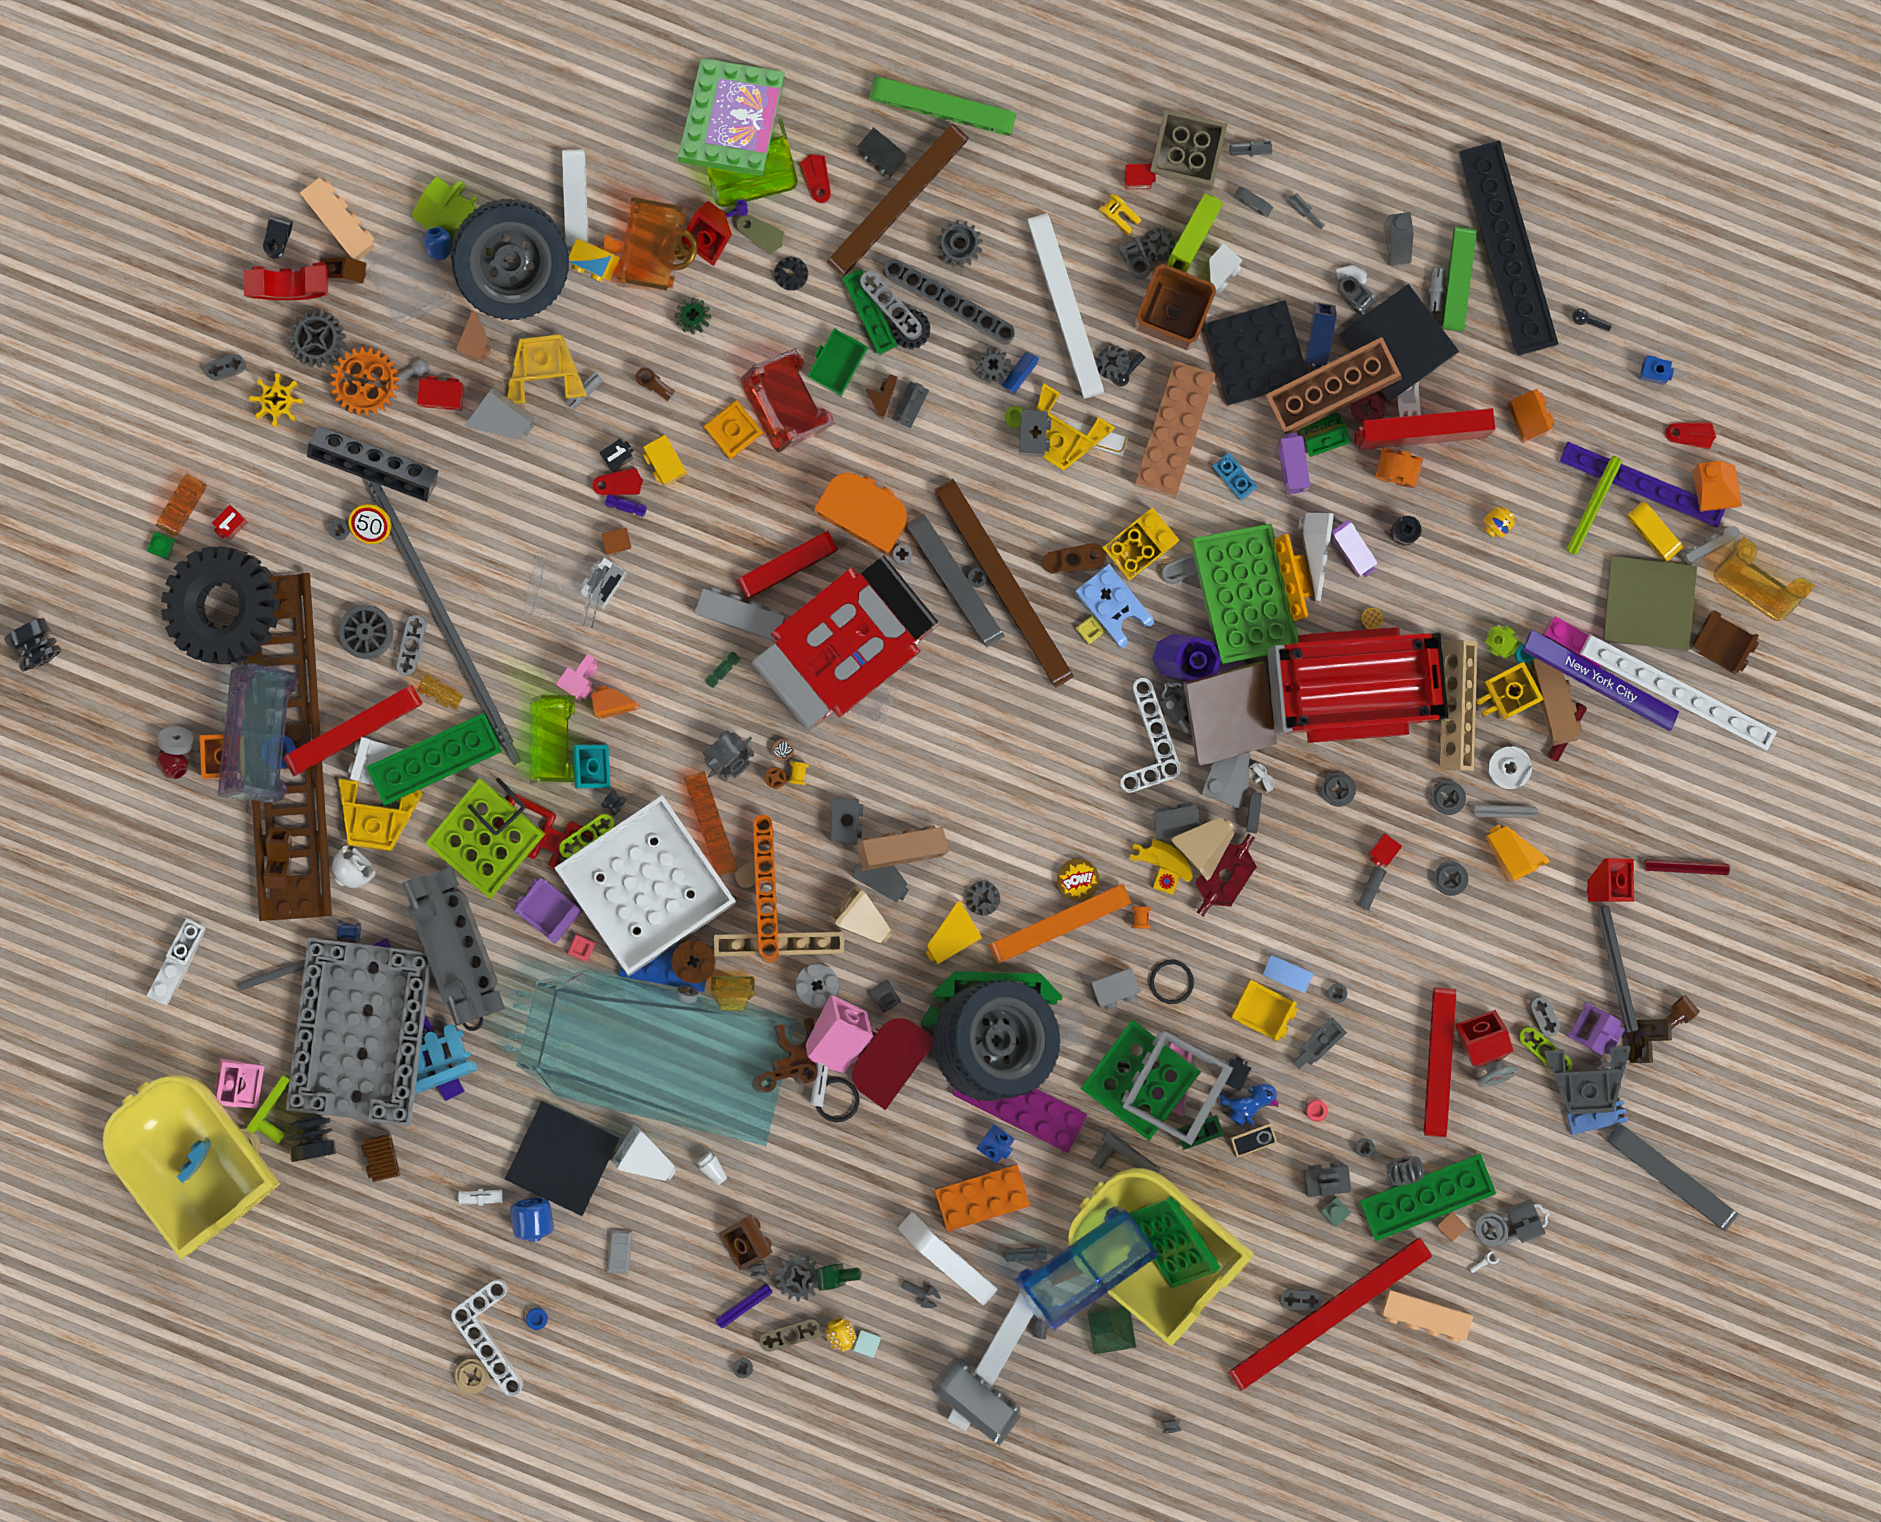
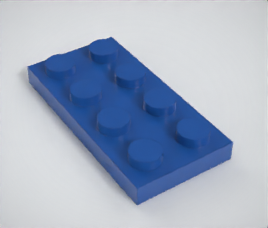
M679 943L628 977L622 967L619 975L621 977L674 987L691 986L700 992H705L707 982L706 980L701 983H687L676 976L672 968V956L675 949L680 945ZM691 956V961L688 964L696 968L700 960Z

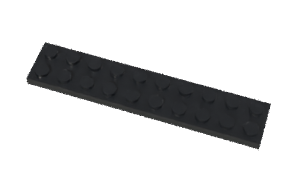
M1500 140L1459 151V159L1516 357L1558 346V339Z

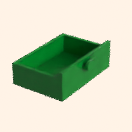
M834 328L825 346L820 345L814 356L817 360L808 374V379L842 397L866 355L868 346Z

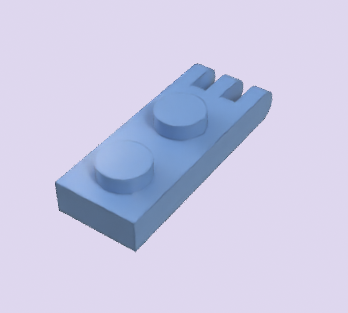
M1616 1101L1614 1112L1572 1115L1567 1113L1571 1135L1627 1122L1628 1117L1619 1118L1618 1116L1619 1114L1626 1113V1109L1617 1110L1616 1106L1623 1105L1624 1101Z

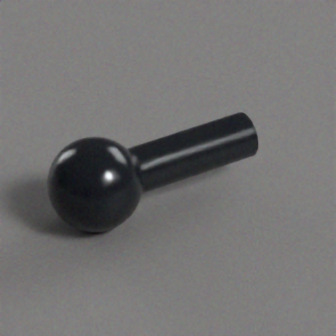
M1583 308L1576 309L1572 314V320L1577 325L1587 323L1608 332L1612 327L1611 323L1590 316L1588 311Z
M1140 351L1130 361L1127 372L1123 376L1118 374V378L1113 379L1115 385L1123 387L1128 384L1130 380L1129 375L1146 358Z

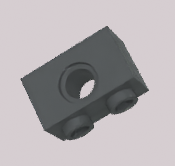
M833 798L831 842L857 843V838H862V825H858V817L863 816V804H859V799ZM846 814L853 817V823L848 827L843 826L841 823V818Z

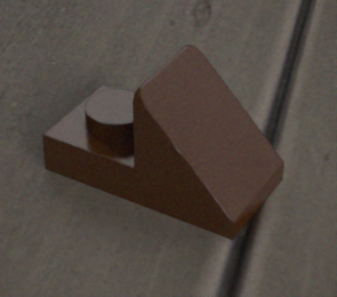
M889 374L888 379L884 378L880 390L883 391V394L866 389L879 418L883 420L898 380L897 376Z

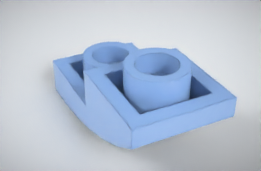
M1271 955L1263 975L1306 993L1314 973L1275 955Z

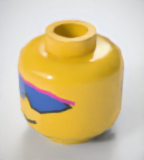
M1504 506L1502 508L1494 507L1483 519L1486 525L1484 531L1492 538L1495 535L1503 538L1514 528L1515 516Z

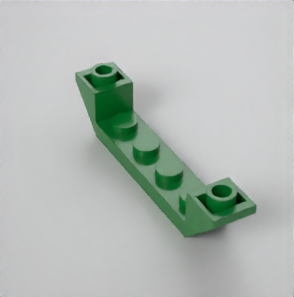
M955 971L933 991L932 996L937 997V1001H948L950 997H954L955 980H959V984L972 985V980L980 981V984L998 980L1024 982L1025 986L1036 987V982H1041L1040 994L1046 999L1048 1004L1057 1005L1058 1000H1062V995L1042 974Z

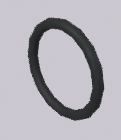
M1166 960L1158 964L1150 977V988L1153 995L1159 1001L1166 1004H1178L1185 1001L1192 993L1194 987V976L1190 968L1177 960ZM1166 965H1178L1189 976L1190 985L1188 991L1179 999L1168 1000L1157 993L1154 986L1156 973Z
M842 1078L829 1079L826 1081V1086L836 1082L849 1086L855 1095V1104L852 1111L844 1117L834 1118L824 1113L820 1106H816L822 1117L835 1123L845 1122L853 1117L860 1103L859 1093L855 1086Z

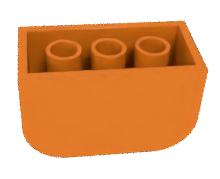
M854 473L837 475L830 481L814 508L815 514L889 557L906 529L907 513L905 506L895 497V492L885 486L882 489L877 487L876 481L866 475L864 478Z

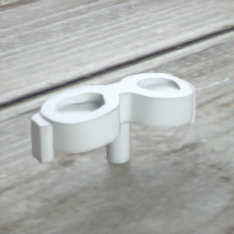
M1254 763L1249 766L1259 775L1255 782L1258 783L1262 780L1267 790L1266 793L1273 790L1274 780L1267 774L1266 767L1261 763Z

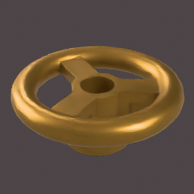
M674 229L668 232L659 245L660 261L666 268L674 271L687 268L697 254L696 239L691 232L685 229ZM681 235L688 238L691 247L681 241ZM674 237V245L671 251L665 255L666 245ZM673 258H676L684 262L680 264H672L669 261H671Z

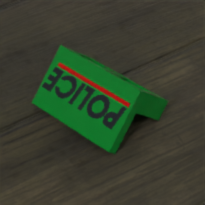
M1339 413L1324 417L1300 429L1309 457L1350 444L1347 427Z

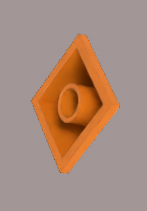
M1714 461L1699 463L1692 472L1700 512L1742 507L1735 465Z
M608 686L595 688L596 692L591 693L595 717L599 720L641 709L636 701L613 688L608 689Z

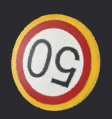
M362 504L357 506L350 514L349 528L352 534L361 542L378 544L388 537L391 531V521L388 514L382 508L373 504Z

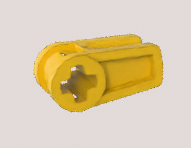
M1114 193L1110 195V199L1104 206L1098 208L1105 218L1113 222L1126 235H1130L1133 229L1126 221L1119 217L1118 213L1125 215L1135 225L1142 221Z

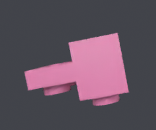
M587 654L576 671L567 667L556 685L580 702L583 698L587 700L593 692L591 688L593 684L587 680V677H593L596 673L598 661Z
M219 1058L214 1096L222 1106L258 1109L264 1065ZM240 1077H242L239 1092H237Z

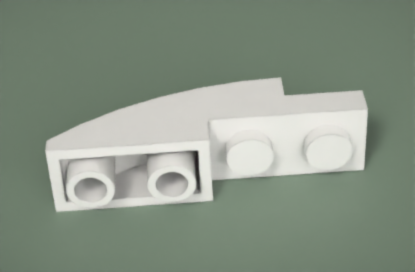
M186 918L166 955L163 966L146 995L147 998L167 1007L191 964L206 927Z

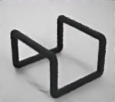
M497 778L496 781L508 793L505 799L508 800L509 796H511L521 808L497 831L490 826L471 804L468 805L472 813L493 835L500 834L526 808L525 804L500 778Z

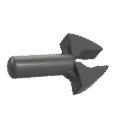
M906 1280L901 1285L903 1289L921 1298L922 1304L920 1307H937V1305L928 1301L926 1295H934L936 1298L941 1299L938 1291L932 1285L927 1290H923Z

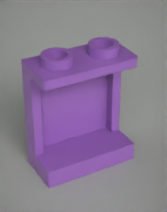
M544 878L535 879L529 885L528 889L530 892L526 897L522 895L514 904L517 907L514 912L533 925L552 943L556 944L583 910Z

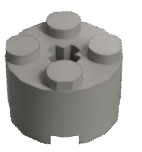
M812 964L805 967L799 973L796 980V991L799 998L805 1004L812 1007H823L831 995L837 996L839 980L836 973L830 967L822 964ZM821 980L823 982L821 985L824 986L823 989L814 991L812 989L814 987L812 982Z

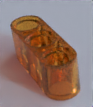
M187 473L161 513L156 527L176 537L203 495L207 484Z

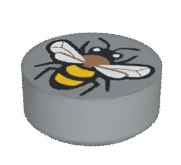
M685 985L677 988L676 998L684 1003H694L697 1001V989Z

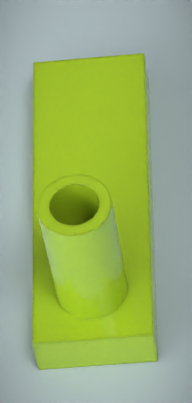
M283 1075L246 1128L252 1134L258 1131L278 1145L286 1134L266 1121V1119L289 1087V1076Z

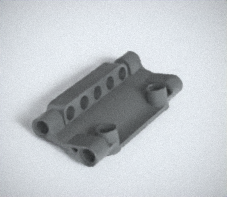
M453 867L402 883L410 903V916L415 923L437 982L440 996L445 1005H448L455 1026L505 1009L499 990L491 991L497 985V977L467 897L463 892L453 890V888L459 886ZM453 895H455L459 901L456 907L451 903V898ZM461 915L466 919L464 927L459 924V917ZM468 936L473 938L474 943L472 947L466 943ZM475 956L481 959L479 967L474 964ZM483 976L489 980L487 987H484L481 983Z

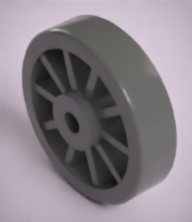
M360 605L352 608L343 616L338 633L340 642L348 653L360 659H374L388 650L393 640L394 629L390 618L382 610L371 605ZM361 616L363 618L362 624H360L357 620V618ZM366 616H372L369 623H367ZM378 619L381 623L373 627L372 625L375 620ZM353 622L358 625L357 629L351 628ZM383 627L384 634L376 633L375 630ZM350 631H354L357 633L356 635L350 637ZM375 636L383 637L380 644L374 639ZM357 638H360L355 646L352 641ZM372 640L377 647L370 649L369 641ZM363 641H365L366 650L360 649Z

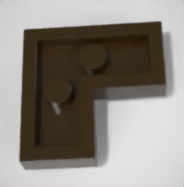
M1671 1019L1636 1020L1638 1030L1628 1032L1630 1063H1653L1652 1041L1672 1040Z

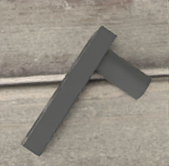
M1109 1130L1102 1137L1104 1144L1091 1160L1093 1165L1101 1169L1116 1150L1140 1168L1157 1173L1160 1171L1158 1165Z

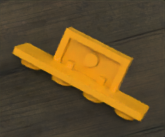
M1283 534L1274 538V547L1285 584L1290 613L1293 621H1299L1308 617L1304 598H1310L1314 596L1304 554L1294 556L1289 534Z

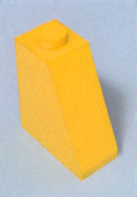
M961 901L955 904L927 945L929 950L926 951V954L932 963L936 961L937 964H940L982 938Z

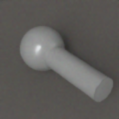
M416 360L411 368L394 375V377L400 378L399 382H402L414 375L425 376L429 371V365L425 360Z

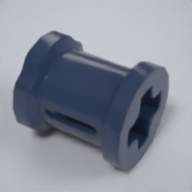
M339 920L337 940L348 938L360 941L361 923L349 924Z

